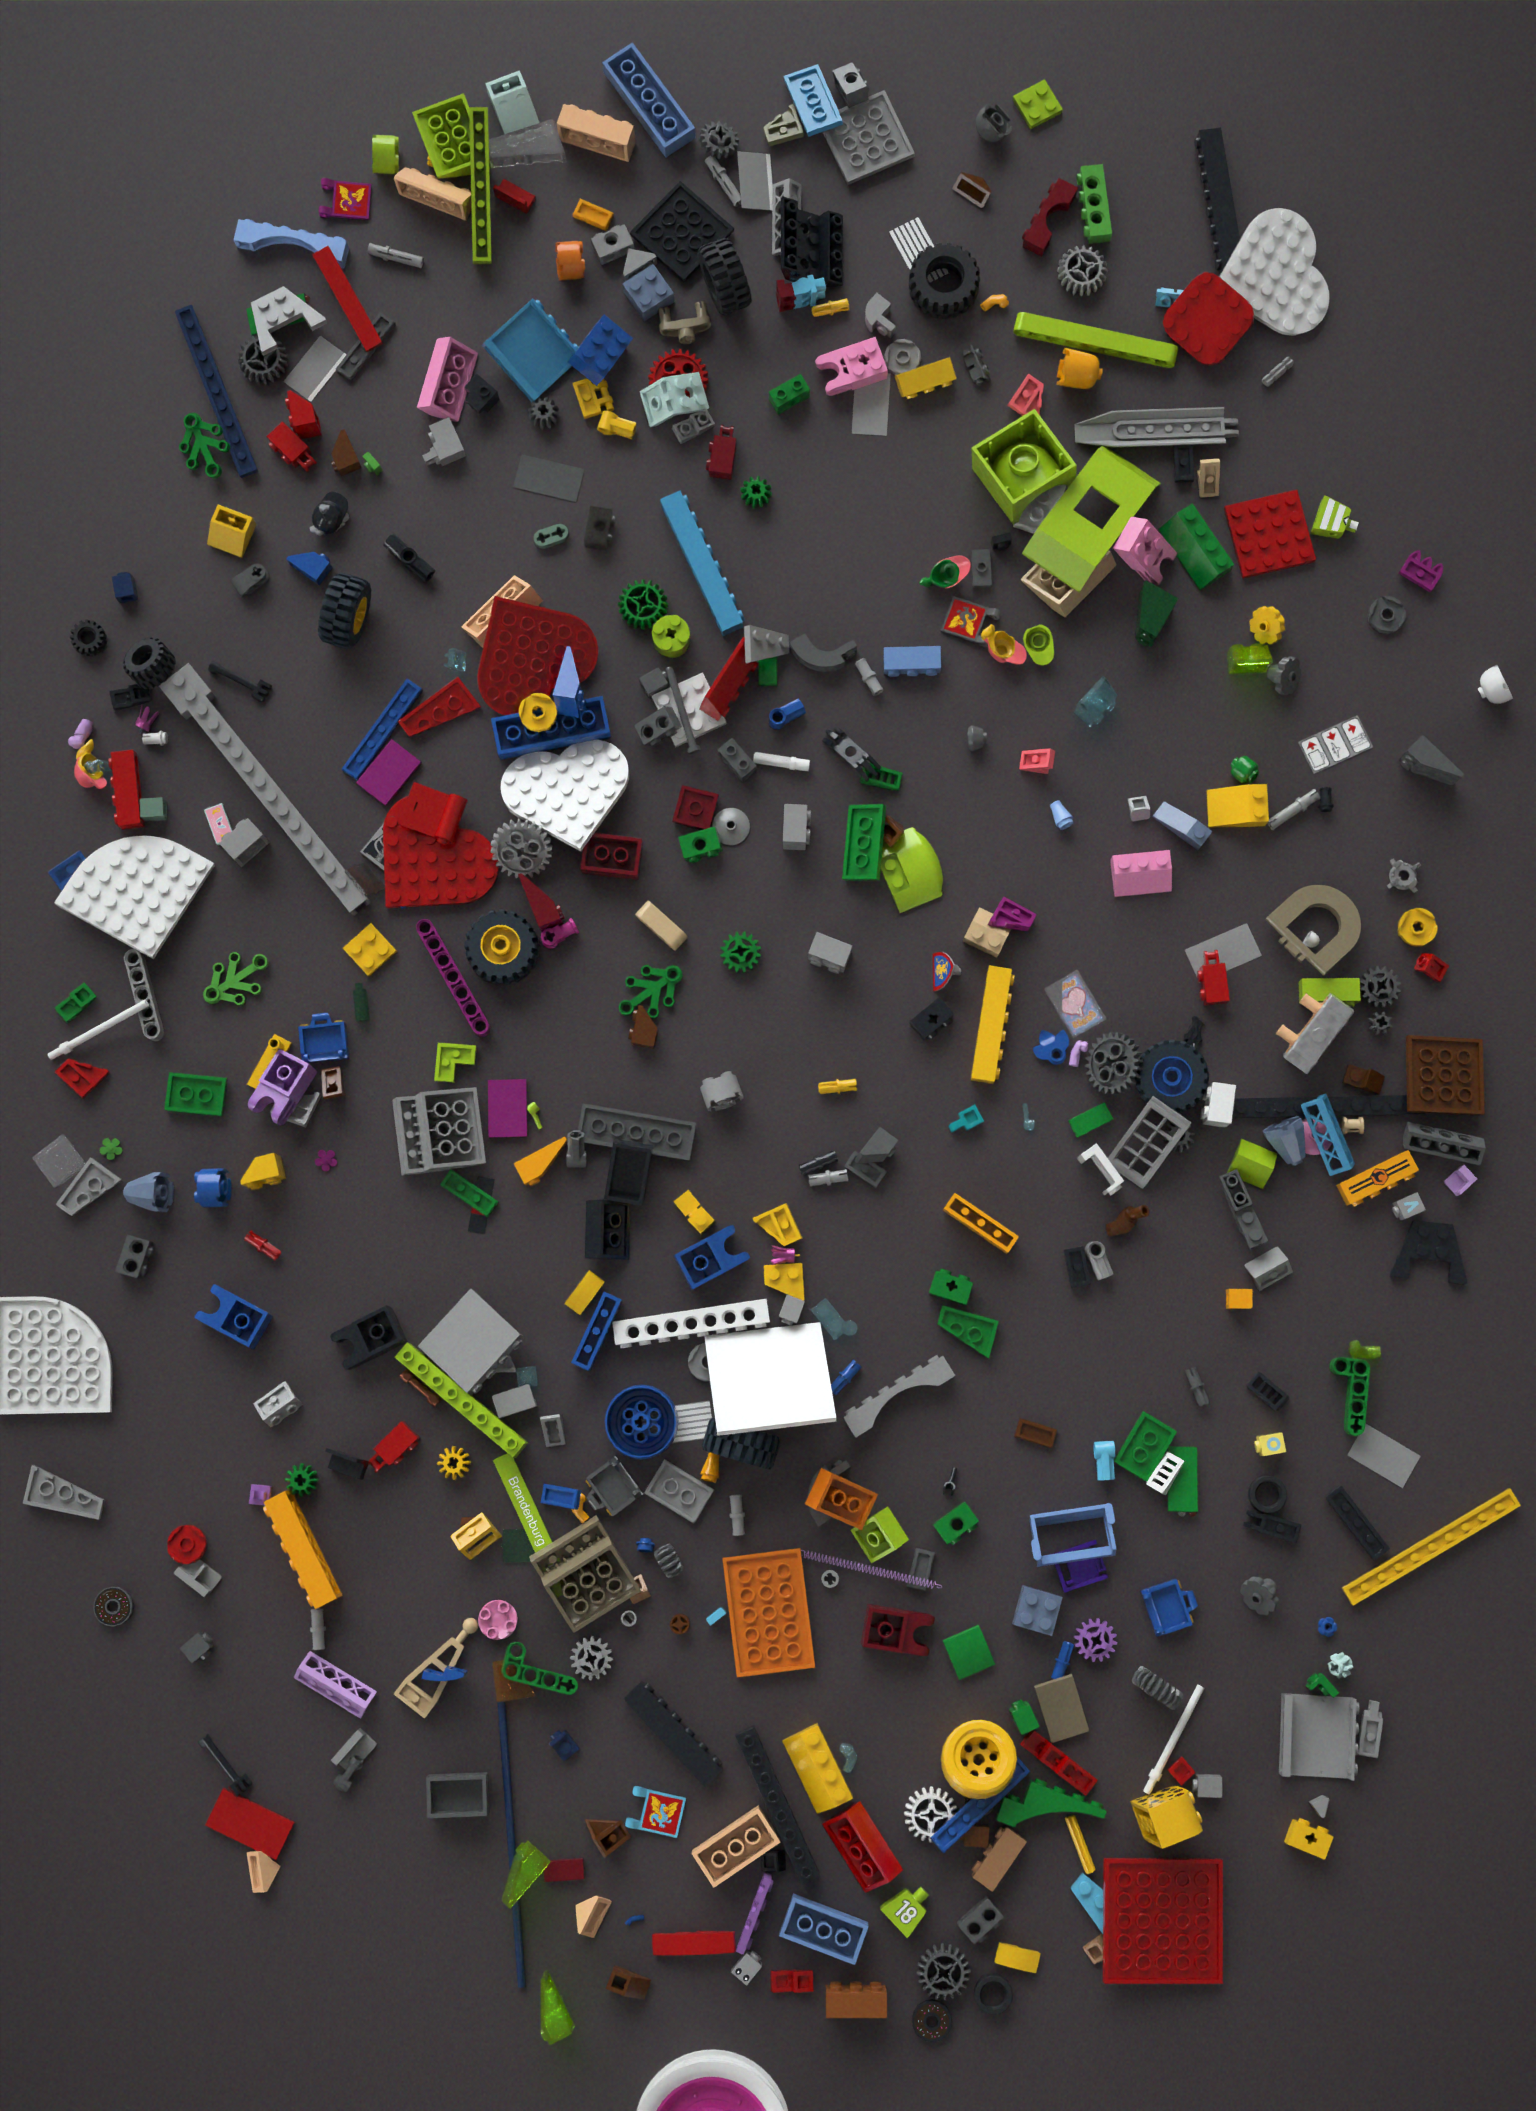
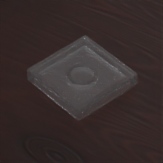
M64 1134L32 1157L54 1188L59 1187L79 1172L86 1164Z

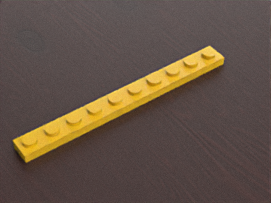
M1508 1488L1342 1587V1590L1351 1605L1354 1606L1521 1505L1512 1490Z

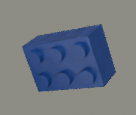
M604 314L571 356L568 363L597 386L605 378L633 338Z

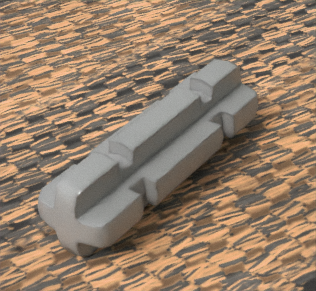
M1286 357L1282 360L1283 362L1279 363L1269 374L1263 377L1262 383L1266 387L1273 384L1287 369L1293 366L1294 361L1290 357Z

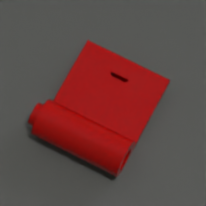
M414 782L398 825L436 838L438 843L447 845L453 842L468 800L459 795H448Z

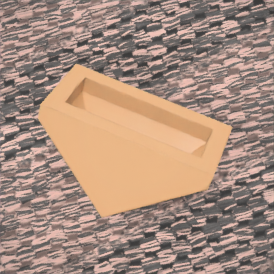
M262 1851L247 1852L253 1893L267 1892L281 1866Z
M594 1896L576 1904L578 1933L594 1938L612 1901Z

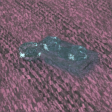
M826 1298L811 1309L812 1313L834 1340L843 1333L847 1336H852L857 1332V1324L851 1320L845 1322Z

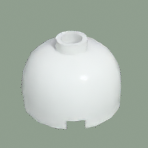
M1498 665L1489 668L1482 674L1480 678L1481 687L1478 688L1482 698L1486 697L1494 704H1501L1513 699Z

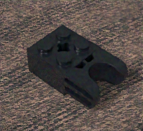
M387 1305L330 1335L333 1342L341 1343L350 1340L354 1345L352 1355L343 1361L345 1370H352L408 1342L393 1308ZM379 1328L383 1330L381 1336L377 1335L380 1332Z

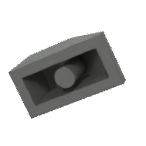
M879 1127L858 1154L855 1162H883L887 1156L891 1158L897 1150L894 1146L898 1140Z

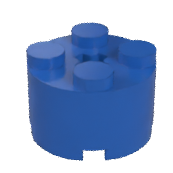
M226 1168L201 1169L199 1172H195L194 1180L197 1183V1191L194 1193V1200L201 1207H227L229 1205L226 1201L231 1200L232 1184L231 1178L227 1179L226 1174L229 1172Z

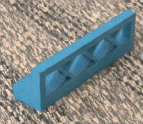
M1322 1094L1315 1100L1301 1104L1329 1175L1332 1176L1352 1169L1355 1162L1327 1094ZM1317 1104L1320 1111L1318 1116L1310 1114L1307 1107ZM1318 1122L1326 1126L1325 1135L1317 1132L1316 1125ZM1325 1139L1333 1143L1334 1149L1332 1152L1324 1149L1323 1143ZM1332 1157L1340 1160L1342 1167L1333 1170L1330 1163Z

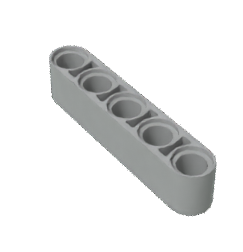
M130 949L124 955V962L135 1004L143 1001L140 998L142 992H148V996L144 1000L148 1002L149 1006L138 1012L143 1034L152 1041H159L164 1036V1028L146 960L139 951ZM134 955H138V961L131 963V958ZM143 973V979L136 982V975ZM148 1009H152V1010H153L152 1016L149 1017V1018H146V1017H145V1012H146ZM153 1027H157V1034L150 1036V1030Z

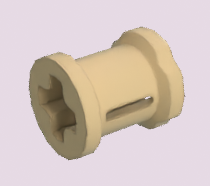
M1343 1117L1342 1133L1359 1132V1134H1363V1117H1359V1119Z

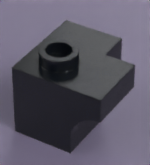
M478 374L464 387L470 394L465 399V402L479 414L484 410L488 413L500 400L498 391Z

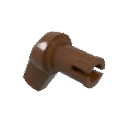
M1146 1205L1136 1208L1133 1206L1124 1208L1116 1220L1106 1224L1108 1236L1128 1233L1135 1226L1138 1219L1149 1216V1208Z

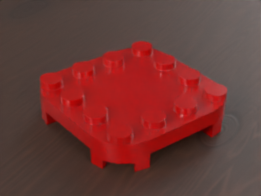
M1203 272L1190 282L1164 315L1163 326L1169 337L1199 363L1212 366L1220 364L1225 360L1224 358L1251 329L1254 324V311L1251 304L1222 278L1214 273Z

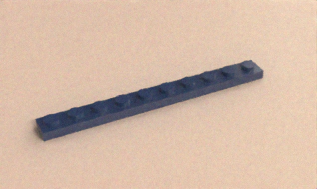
M191 304L175 311V314L219 425L223 428L224 438L230 444V453L241 478L258 472V469L194 308Z

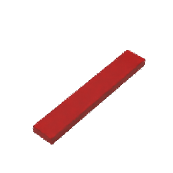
M326 246L312 254L366 352L383 344L330 247Z

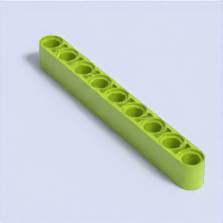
M1019 312L1017 314L1013 330L1014 334L1021 337L1165 368H1173L1175 366L1178 354V347L1174 344L1026 312Z

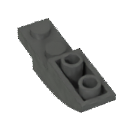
M1236 1169L1219 1176L1230 1210L1249 1249L1268 1243V1239L1253 1209V1203L1238 1170Z

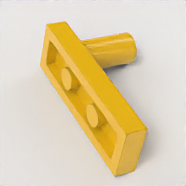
M274 1034L269 1040L268 1046L247 1085L256 1089L260 1083L259 1079L278 1049L288 1053L292 1043Z

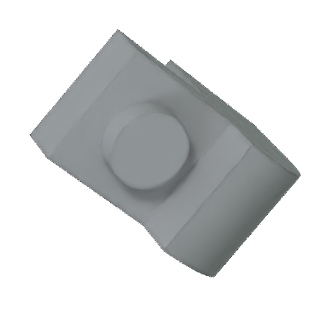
M877 292L867 303L865 324L871 333L877 328L881 335H887L891 338L895 334L896 326L885 318L890 312L891 303Z

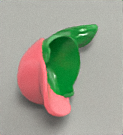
M960 555L943 559L934 565L930 577L922 578L919 584L926 588L931 587L933 584L942 588L953 587L968 575L971 569V562L968 558Z

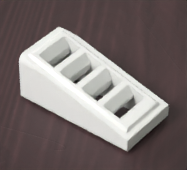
M1167 1451L1149 1478L1147 1485L1166 1495L1185 1461ZM1168 1459L1176 1462V1467L1168 1463ZM1165 1466H1167V1467H1169L1170 1469H1172L1173 1471H1172V1473H1169L1168 1471L1164 1470L1163 1468H1164ZM1161 1472L1168 1476L1167 1480L1159 1476ZM1157 1479H1158V1480H1160L1161 1482H1163L1164 1485L1161 1486V1485H1159V1484H1157V1483H1155V1482H1156Z

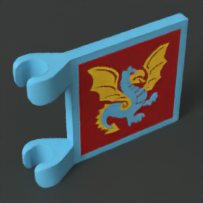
M634 1786L633 1795L646 1798L640 1821L628 1817L626 1818L625 1826L677 1838L686 1798Z

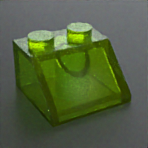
M1254 643L1251 646L1244 647L1242 644L1232 645L1227 651L1228 674L1267 672L1272 664V656L1268 645L1262 646L1261 643Z

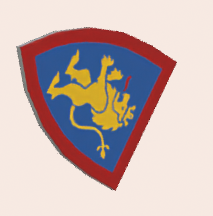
M944 952L933 953V991H938L946 986L952 975H961V968L954 964L952 958Z

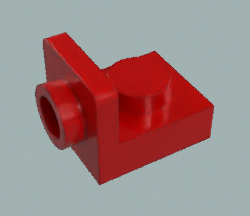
M1422 953L1416 961L1414 970L1425 973L1435 982H1441L1449 965L1434 954Z

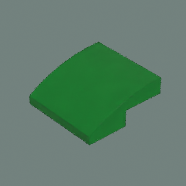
M979 1625L942 1640L959 1680L995 1665Z

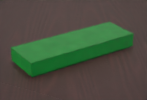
M450 1169L440 1184L486 1217H489L498 1204L496 1199L452 1169Z

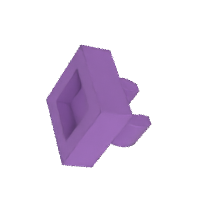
M251 1484L249 1504L265 1506L264 1501L271 1498L272 1486Z

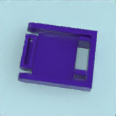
M1096 1539L1053 1554L1090 1549V1546L1097 1544ZM1102 1558L1066 1563L1071 1579L1066 1581L1063 1578L1059 1564H1054L1064 1593L1109 1578L1108 1574L1099 1575V1572L1106 1570Z

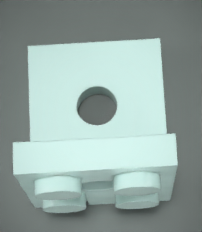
M699 372L663 377L640 391L650 427H656L675 415L709 409ZM685 389L689 391L690 398L686 396Z

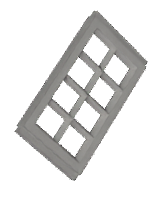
M1152 1096L1109 1155L1108 1160L1117 1172L1143 1189L1188 1129L1191 1122ZM1151 1109L1164 1117L1158 1126L1145 1119ZM1167 1119L1179 1127L1173 1137L1161 1130ZM1142 1122L1154 1130L1148 1140L1136 1132ZM1157 1133L1169 1140L1163 1150L1151 1143ZM1133 1135L1145 1143L1139 1152L1126 1145ZM1147 1146L1160 1153L1154 1163L1142 1156ZM1123 1148L1135 1156L1129 1166L1117 1158ZM1138 1159L1150 1166L1144 1176L1132 1169Z

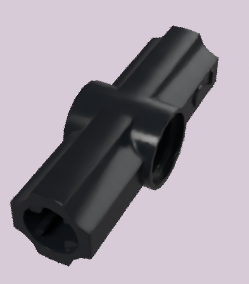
M393 533L385 540L383 546L424 583L433 577L436 572L435 569ZM408 555L414 556L411 561L405 560Z

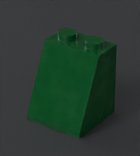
M1147 580L1143 583L1139 593L1135 638L1138 639L1141 645L1152 647L1179 598Z

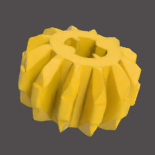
M452 1446V1453L446 1448L444 1451L447 1456L444 1454L439 1455L444 1461L437 1462V1465H444L439 1472L442 1473L447 1470L445 1478H448L452 1473V1479L456 1480L457 1473L462 1478L464 1477L462 1470L469 1472V1468L465 1467V1464H471V1461H465V1458L469 1456L468 1453L461 1455L464 1450L463 1448H460L457 1452L456 1446ZM453 1457L454 1460L458 1459L459 1461L457 1463V1468H455V1466H450V1463H452L451 1459Z

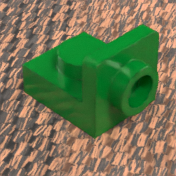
M1322 1673L1311 1675L1307 1680L1308 1683L1305 1685L1309 1690H1313L1320 1684L1318 1688L1325 1696L1330 1695L1334 1698L1339 1694L1337 1689Z

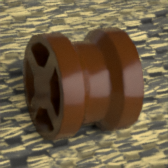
M676 1614L670 1621V1628L675 1634H684L690 1626L689 1618L684 1614Z

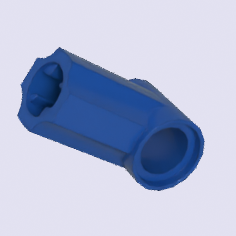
M799 698L770 712L769 725L771 728L779 730L785 724L806 714L804 705ZM780 716L782 721L775 722L772 718Z

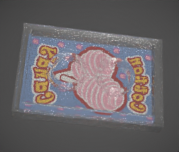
M1078 970L1044 988L1072 1038L1079 1036L1106 1020L1105 1015Z

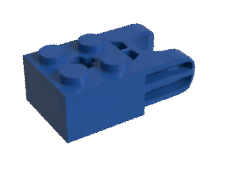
M730 1225L673 1255L691 1290L750 1258L747 1252L730 1255L724 1249L725 1240L735 1233L734 1225ZM697 1258H699L700 1260L703 1259L705 1262L702 1264V1269H700V1267H696L695 1263H697Z
M213 1284L210 1291L220 1300L218 1311L213 1314L198 1311L195 1319L254 1350L273 1316ZM243 1320L247 1321L246 1325L241 1324Z

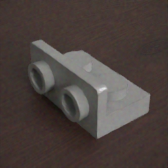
M286 1381L253 1403L262 1420L270 1427L278 1425L284 1418L296 1412L303 1405Z

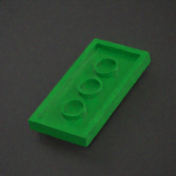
M849 805L843 880H880L886 805Z

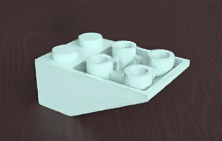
M520 70L485 83L488 96L507 142L541 129Z

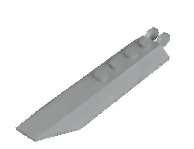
M1224 407L1110 411L1074 424L1075 443L1107 447L1226 443L1225 437L1230 438L1239 435V430H1225V426L1238 425V419H1224Z

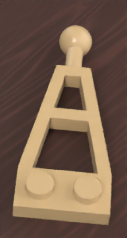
M467 1618L463 1622V1630L457 1638L451 1637L408 1675L395 1691L394 1695L424 1719L438 1702L448 1681L440 1682L432 1698L415 1685L412 1680L431 1663L444 1672L447 1665L437 1657L451 1645L457 1650L449 1666L455 1667L465 1647L462 1645L463 1641L469 1634L475 1633L478 1629L477 1620Z

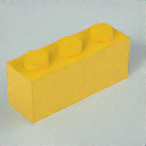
M950 357L894 375L901 397L906 396L907 399L917 397V392L923 390L924 393L934 391V387L941 385L942 388L952 385V381L956 380Z

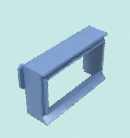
M1110 1503L1030 1515L1029 1522L1033 1537L1031 1546L1033 1557L1037 1561V1567L1116 1555L1117 1549L1112 1524L1115 1523V1517ZM1103 1517L1109 1546L1041 1556L1036 1527Z

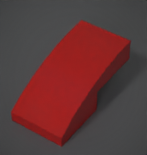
M813 1970L770 1971L772 1993L791 1991L794 1993L814 1992Z

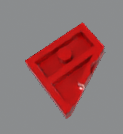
M68 1058L55 1071V1074L84 1099L109 1074V1071Z

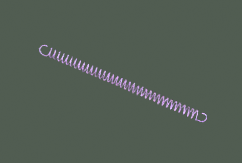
M815 1552V1554H814V1556H813V1559H814V1557H815V1561H817V1559H816V1552ZM855 1562V1563H854V1565H855V1571L857 1570V1568H858V1571H860V1570H859V1565H860V1563H858V1565H857V1567H856V1562ZM895 1571V1572H894L895 1578L897 1579V1577H898V1581H900V1579H901V1577H902V1582H903V1581H904V1579H903V1573L901 1574L900 1579H899V1572H898V1574H897V1576H896V1571ZM924 1578V1579H923V1581H924V1587H925L926 1584H927V1588H929V1586H930V1584H931V1589H932V1588H933V1586H932V1580L930 1581L929 1586H928V1582L926 1581V1583H925V1578Z

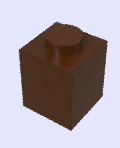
M974 1824L960 1838V1840H963L964 1846L988 1848V1824Z

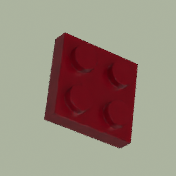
M682 785L672 822L700 830L710 828L719 794Z

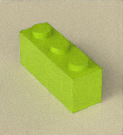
M1302 978L1299 981V1002L1307 993L1310 997L1321 1003L1331 993L1349 1007H1354L1355 1004L1361 1001L1360 978Z

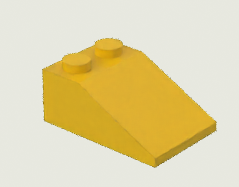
M1267 784L1241 785L1206 791L1208 828L1266 826L1269 822Z

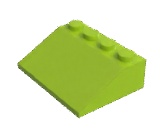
M464 93L412 112L437 178L471 175L469 105Z

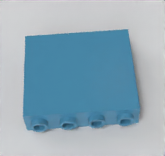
M533 298L482 344V347L531 403L571 367L568 361L579 347L577 344L570 342L566 331L560 330L556 325L557 322L550 314L547 315L543 310L544 306L541 302L535 301Z

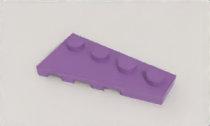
M763 1873L736 1948V1952L744 1955L745 1950H749L753 1938H750L753 1930H757L760 1919H758L759 1912L764 1911L767 1902L765 1896L767 1892L771 1891L774 1883L771 1873Z

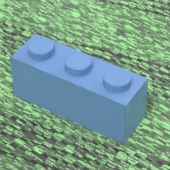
M941 646L884 647V674H888L889 677H897L899 674L917 676L926 673L927 676H935L941 671Z

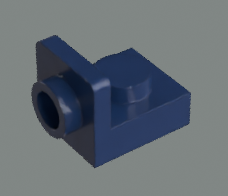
M566 1729L562 1732L558 1730L550 1736V1747L552 1746L563 1761L580 1749Z

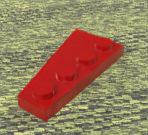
M457 677L400 719L398 723L406 734L412 737L479 709L481 706L460 678Z

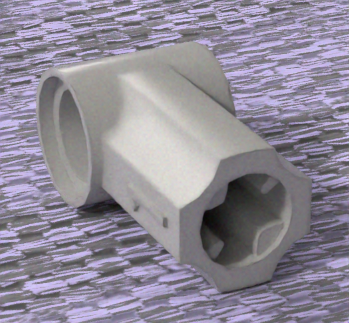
M1098 1241L1089 1242L1085 1246V1254L1090 1260L1097 1280L1113 1275L1104 1245ZM1092 1245L1099 1247V1253L1096 1256L1090 1251Z

